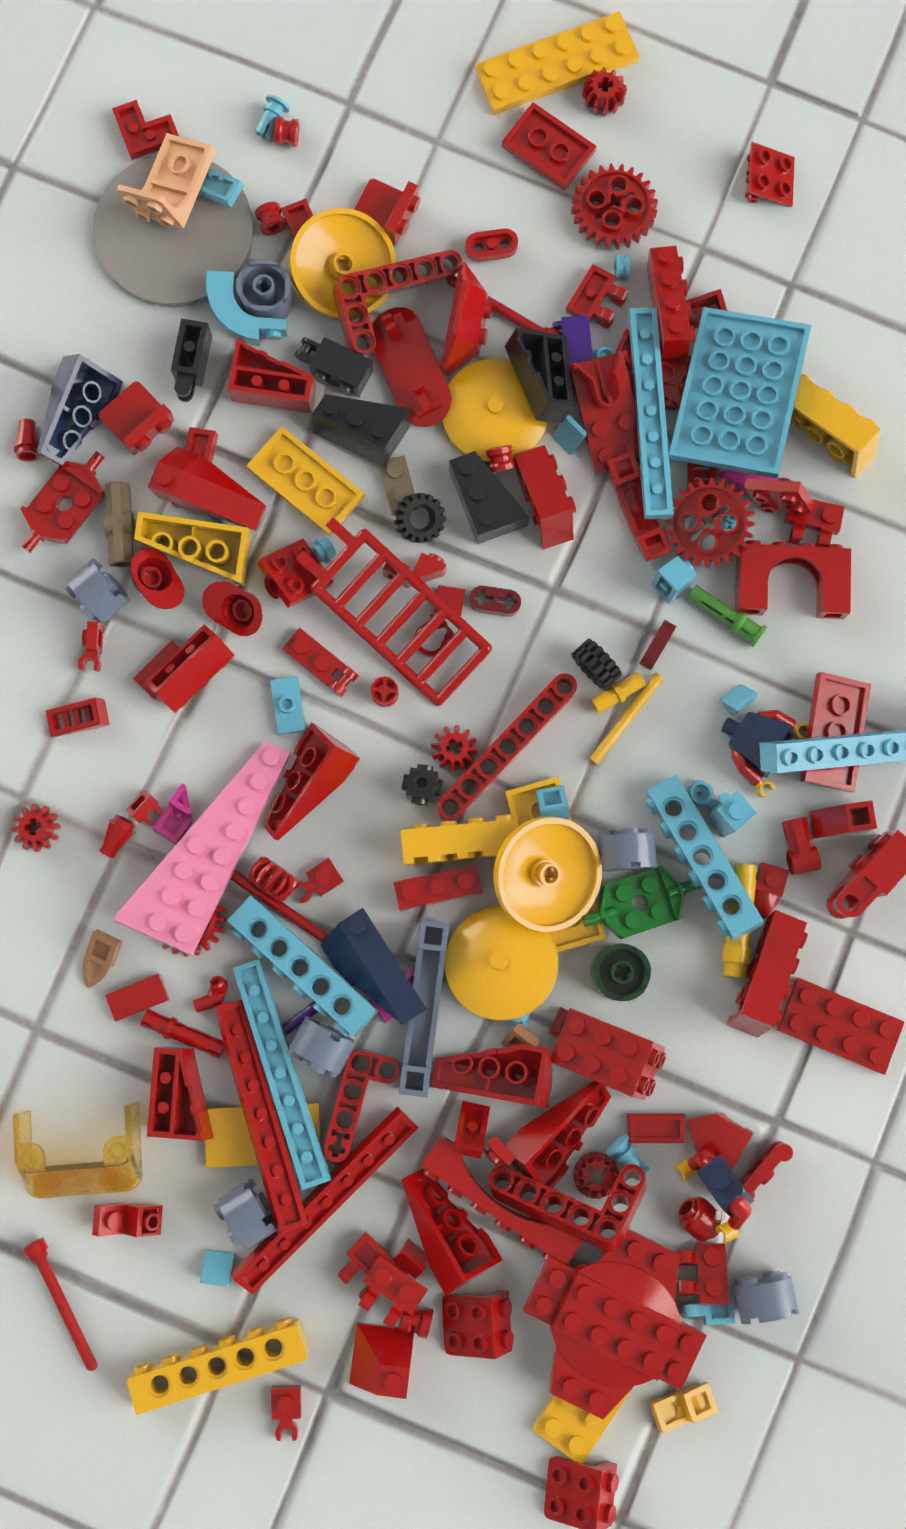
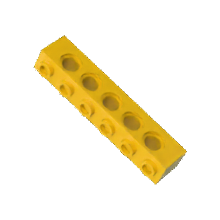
M291 1317L283 1318L274 1323L275 1327L264 1330L263 1326L255 1327L246 1332L247 1336L237 1339L235 1335L227 1336L218 1341L219 1345L209 1348L207 1344L199 1345L192 1348L190 1354L180 1357L179 1353H175L162 1358V1363L151 1366V1363L147 1362L134 1367V1372L130 1374L126 1381L135 1414L139 1415L306 1361L310 1352L300 1319L292 1321ZM270 1339L279 1340L282 1344V1349L276 1352L270 1350L267 1341ZM242 1348L250 1349L253 1352L254 1358L252 1360L242 1359L239 1350ZM214 1357L223 1359L225 1368L220 1370L214 1368L211 1359ZM186 1366L193 1367L196 1370L197 1377L187 1378L183 1373V1368ZM155 1376H164L168 1380V1387H159L155 1382Z

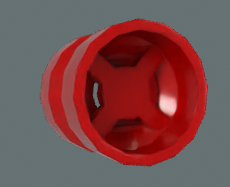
M427 1307L416 1309L412 1316L404 1311L398 1332L408 1334L410 1331H413L418 1337L427 1339L434 1309Z

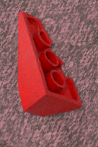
M176 447L158 461L148 484V488L160 499L241 527H247L253 531H257L267 507L204 456L180 447Z
M312 722L293 752L296 755L291 770L286 769L283 776L286 779L283 790L275 795L263 823V827L277 841L345 782L360 759L348 746Z
M515 1044L503 1048H492L480 1052L435 1058L430 1087L548 1108L553 1081L550 1048Z
M593 1081L521 1127L505 1145L516 1156L511 1163L523 1175L553 1188L567 1172L569 1166L566 1162L574 1149L579 1152L583 1143L580 1140L587 1128L595 1125L610 1100L611 1095L606 1086Z
M425 1168L404 1177L401 1182L430 1270L446 1296L503 1261L482 1227L477 1229L466 1218L469 1214L463 1208L458 1209L448 1199V1192L438 1182L423 1173Z

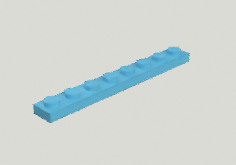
M630 308L628 317L644 519L672 518L674 513L657 308Z
M256 959L234 967L232 969L301 1188L305 1190L331 1180L293 1057L287 1054L289 1045L262 960Z

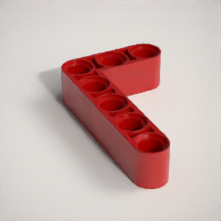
M446 250L342 276L334 284L332 293L347 348L363 356H366L375 348L376 338L366 299L447 280L458 273L459 262H463L461 255L457 251ZM443 259H447L452 263V271L444 268ZM418 265L426 267L428 271L427 277L419 274ZM393 271H398L402 275V283H397L393 279ZM367 277H372L377 281V289H371L368 286ZM342 283H346L351 286V296L345 295L342 292ZM349 310H354L359 314V323H354L349 319ZM357 337L365 339L367 343L366 350H361L357 347Z
M628 1164L621 1169L601 1211L507 1167L500 1166L494 1168L488 1177L491 1194L497 1201L606 1252H613L621 1245L646 1191L645 1172L636 1164ZM630 1178L640 1181L636 1186H630L625 1182ZM506 1180L509 1182L505 1188L496 1187L499 1181ZM528 1192L535 1194V1197L531 1200H523L521 1198L523 1194ZM622 1203L628 1208L623 1212H617L613 1207ZM555 1204L562 1207L557 1213H551L547 1210L551 1205ZM578 1217H585L589 1220L585 1225L581 1226L574 1223ZM607 1229L613 1230L616 1233L612 1238H604L600 1235L602 1231Z

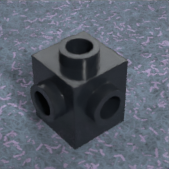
M417 764V768L410 767V773L404 774L401 790L406 791V799H411L412 804L427 806L428 802L434 803L435 796L440 797L443 780L438 779V772L433 771L434 767ZM419 779L427 781L428 784L425 788L417 786L416 783Z

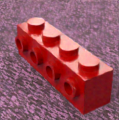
M677 246L650 248L647 262L652 306L657 308L661 359L688 357L690 345L692 342H695V328L690 326L689 319H691V304L686 302L685 296H687V281L682 279L681 275L684 270L683 257H678Z

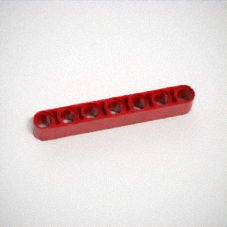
M563 673L556 676L441 797L437 807L438 815L444 821H456L564 708L577 690V681L572 675ZM560 682H566L570 685L571 692L561 694L557 690L556 685ZM540 702H548L552 706V712L542 714L538 710L537 705ZM524 721L529 722L533 725L534 731L530 734H523L519 730L518 725ZM505 741L511 742L515 747V751L512 754H504L500 750V744ZM490 761L496 766V771L490 775L484 774L480 768L481 764ZM467 781L475 783L477 791L472 795H466L461 789L463 783ZM448 801L456 803L458 811L454 815H446L442 811L444 803Z

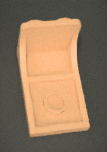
M166 133L142 190L118 185L116 191L122 196V201L135 211V216L147 222L152 219L168 228L173 226L184 228L216 150L210 144Z

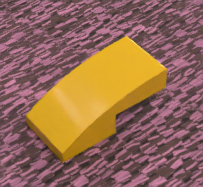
M708 1382L686 1387L649 1402L658 1431L663 1434L684 1423L691 1422L694 1424L718 1412Z

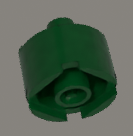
M629 944L609 945L600 950L591 963V979L594 987L601 995L615 1001L636 999L644 993L651 977V966L648 958L641 950ZM617 965L620 968L625 967L627 970L623 974V980L621 977H615L614 975L617 971Z

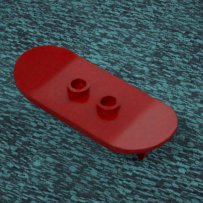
M406 307L388 309L380 314L372 324L376 338L374 352L399 407L411 408L410 423L421 427L436 425L446 417L450 410L452 401L450 388L415 312Z

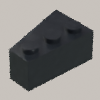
M325 394L312 413L313 433L384 467L410 428L411 408Z
M475 451L449 460V473L477 544L528 526L529 515Z

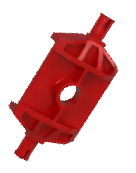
M95 451L87 463L83 465L66 461L63 466L58 467L28 507H21V511L32 529L29 537L21 545L22 548L31 553L40 540L43 542L48 540L59 544H67L105 496L95 476L97 473L94 471L105 459L102 454ZM63 499L72 500V506L67 511L59 510V503Z

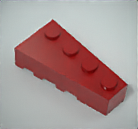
M774 910L767 917L754 950L759 956L758 958L754 957L748 966L746 978L749 979V982L744 984L741 992H738L735 1003L740 1005L737 1013L729 1016L727 1026L758 1038L774 1028V1026L777 1027L783 1016V1011L780 1010L782 1001L788 998L791 991V984H788L791 974L796 972L800 959L796 958L798 950L803 948L807 940L808 933L804 932L807 922L778 910Z

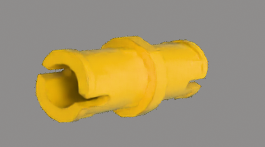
M636 672L618 684L614 682L608 690L591 699L590 703L595 712L600 714L618 702L620 704L625 702L626 697L646 685L640 673Z

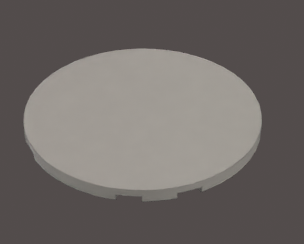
M153 155L125 168L105 189L94 216L93 236L95 247L101 263L110 278L132 297L152 305L190 306L195 302L208 298L206 270L234 272L235 278L243 270L250 256L253 241L254 223L248 199L244 191L241 190L232 208L198 195L184 228L177 226L168 228L152 219L149 222L139 219L135 216V211L122 201V196L116 190L118 185L142 190L157 155ZM211 162L209 168L232 177L225 169Z

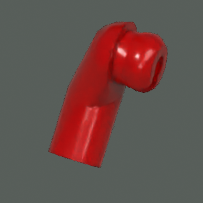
M214 976L210 980L211 985L206 996L193 1000L197 1013L223 1003L228 991V982L222 976Z

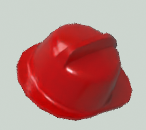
M152 548L142 549L136 553L131 561L133 585L137 591L142 593L150 604L160 609H173L180 605L184 598L185 589L167 556L159 550Z
M216 581L210 584L203 592L202 604L207 616L234 634L250 636L261 627L263 620L262 606L254 594L246 592L226 581Z

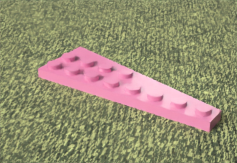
M264 742L116 914L114 921L192 956L291 756L290 752Z

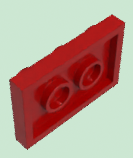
M534 102L531 103L502 140L501 145L502 148L564 191H566L594 155L597 148L595 144Z

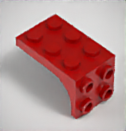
M569 1008L551 1054V1063L631 1097L645 1100L647 1096L650 1097L655 1089L656 1080L653 1079L657 1069L660 1070L663 1067L666 1053H664L665 1047Z

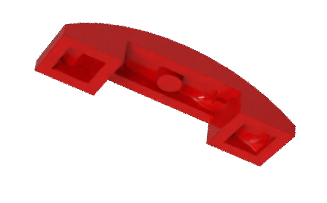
M629 451L606 460L621 510L646 562L672 553L673 551L663 526H659L657 519H644L641 472L633 452Z

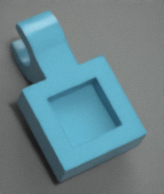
M732 1292L729 1293L728 1306L681 1305L682 1318L703 1316L704 1325L736 1323Z

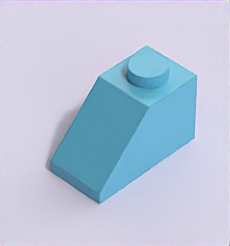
M677 556L657 571L650 585L670 604L693 583L697 575L694 573L695 569L690 562L682 561Z

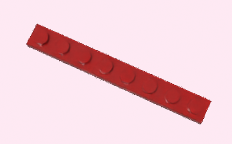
M243 1000L217 1005L214 1008V1012L277 1234L308 1225Z
M397 1106L330 1173L331 1180L319 1184L302 1201L308 1225L281 1234H277L276 1231L265 1238L230 1273L233 1280L253 1295L419 1128L416 1123Z

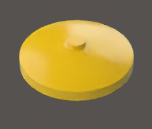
M332 208L312 216L296 234L289 254L290 276L299 296L311 309L335 320H339L332 289L342 276L397 262L394 247L385 230L368 215L349 208ZM397 271L392 272V277L394 280L396 278ZM367 277L368 286L371 289H377V281L372 277ZM342 283V292L345 295L351 296V286L349 284ZM389 294L366 299L369 314L375 311ZM349 310L348 317L350 320L360 318L356 311Z
M493 358L474 362L460 370L448 384L452 401L450 410L442 420V424L448 440L462 455L475 451L486 465H490V459L485 453L487 449L512 445L511 457L514 460L515 454L536 448L540 443L548 422L535 419L510 360Z
M539 817L521 824L509 834L497 854L493 874L496 896L507 915L518 924L529 929L553 932L575 924L589 911L601 885L602 865L595 842L582 827L572 821L558 817Z
M502 906L482 909L465 919L453 933L446 950L445 974L453 995L466 1009L489 1020L509 1021L530 1014L550 995L558 975V952L549 932L535 931L518 924L507 915Z

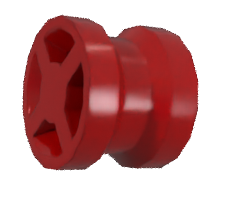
M277 116L274 129V142L276 145L289 143L291 147H297L300 131L299 119L293 118L291 121H287L283 117Z
M277 202L264 203L255 210L257 220L261 221L260 229L266 236L278 234L287 226L285 218L281 216V207Z
M512 445L485 450L486 456L490 459L489 469L492 472L516 467V463L511 457Z
M386 676L375 679L371 685L373 701L381 707L394 705L399 696L396 682Z

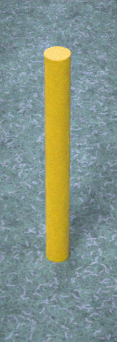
M655 673L589 757L592 763L595 765L600 763L664 680L660 674Z

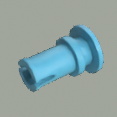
M268 94L265 99L269 104H265L263 108L264 114L254 131L258 136L262 133L261 138L265 140H270L275 129L277 116L283 117L282 112L287 113L290 110L289 105L282 99Z
M627 1134L617 1137L607 1147L605 1153L608 1156L614 1154V1159L617 1163L621 1162L624 1166L636 1164L646 1172L649 1171V1167L633 1151L634 1146L631 1143L627 1144L629 1140Z

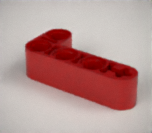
M357 1049L350 1054L345 1065L324 1144V1153L328 1160L341 1162L347 1158L354 1140L369 1080L384 1084L395 1082L401 1073V1066L396 1058L366 1049ZM360 1054L367 1058L368 1066L366 1069H355L352 1063L355 1055ZM384 1062L393 1063L396 1068L395 1075L390 1078L384 1077L380 1072L381 1064ZM349 1083L357 1084L361 1090L360 1096L357 1098L348 1097L345 1093L346 1085ZM347 1111L352 1115L353 1123L350 1126L346 1127L339 1124L337 1117L340 1112ZM339 1133H345L341 1142V1147L345 1148V1150L335 1154L334 1148L330 1147V1144H335Z

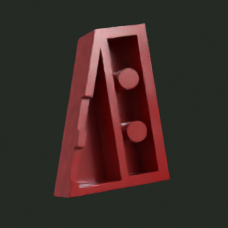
M237 338L227 389L231 401L312 413L316 390L313 375L285 361L281 362L269 356L267 352L261 349L257 350L245 344V341Z
M545 445L515 454V471L525 500L529 502L534 516L532 520L534 525H538L541 530L540 542L542 548L546 549L574 540L573 513L576 512V506L572 496L567 497L566 495L567 486L563 475L558 476L556 472L558 466L555 456L553 454L549 455Z

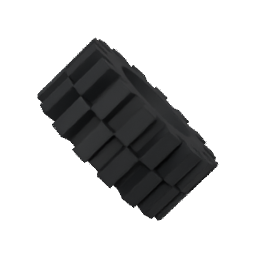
M415 493L404 497V500L397 504L398 509L394 511V515H396L394 525L398 527L396 529L397 532L401 533L402 537L410 542L424 543L433 541L432 539L437 538L440 535L439 532L443 531L445 527L443 526V521H446V516L443 515L445 509L440 506L441 502L438 499H434V496L425 493ZM417 507H422L429 513V523L423 529L415 528L410 522V514Z
M590 638L571 654L577 666L581 668V671L595 685H598L600 689L606 690L622 674L616 662L610 658V655Z

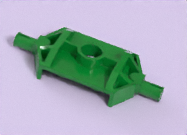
M659 866L602 885L598 910L583 915L582 921L593 918V920L584 922V926L588 927L599 922L600 924L604 923L619 939H624L680 920L684 896L686 893L700 890L701 888L700 886L697 888L694 886L689 887L692 885L690 880L683 883L679 882L666 868ZM637 895L644 898L646 903L642 911L635 910L632 905V900Z

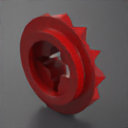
M589 1152L580 1157L576 1162L573 1170V1180L577 1189L587 1198L601 1199L609 1195L618 1177L619 1170L615 1161L607 1154ZM589 1165L597 1171L605 1169L601 1175L602 1182L604 1183L603 1186L596 1180L586 1184L592 1176Z

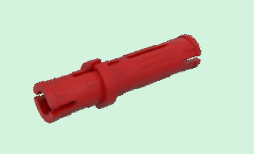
M150 1009L146 1010L140 1026L162 1034L163 1038L167 1040L170 1038L218 1059H220L225 1048L223 1040L178 1022V1019L175 1017L168 1018Z

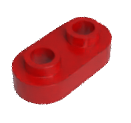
M507 228L475 232L467 238L465 243L466 255L474 262L510 258L518 249L516 233ZM506 243L509 247L502 248L500 245ZM480 247L483 251L476 252L474 249Z

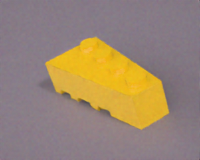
M801 374L790 423L797 429L803 426L813 443L816 445L818 443L824 444L831 452L829 457L836 463L842 460L850 467L848 473L856 478L876 456L880 428H878V425L873 420L865 419L856 413V410L851 405L843 404L829 390L821 389L813 383L810 377Z
M138 511L134 536L136 541L245 586L252 532L249 528Z
M513 814L496 816V821L485 822V817L468 819V824H457V821L440 822V826L430 827L429 824L412 825L413 829L400 830L403 862L405 865H423L497 857L505 839L521 825L520 820L513 819Z

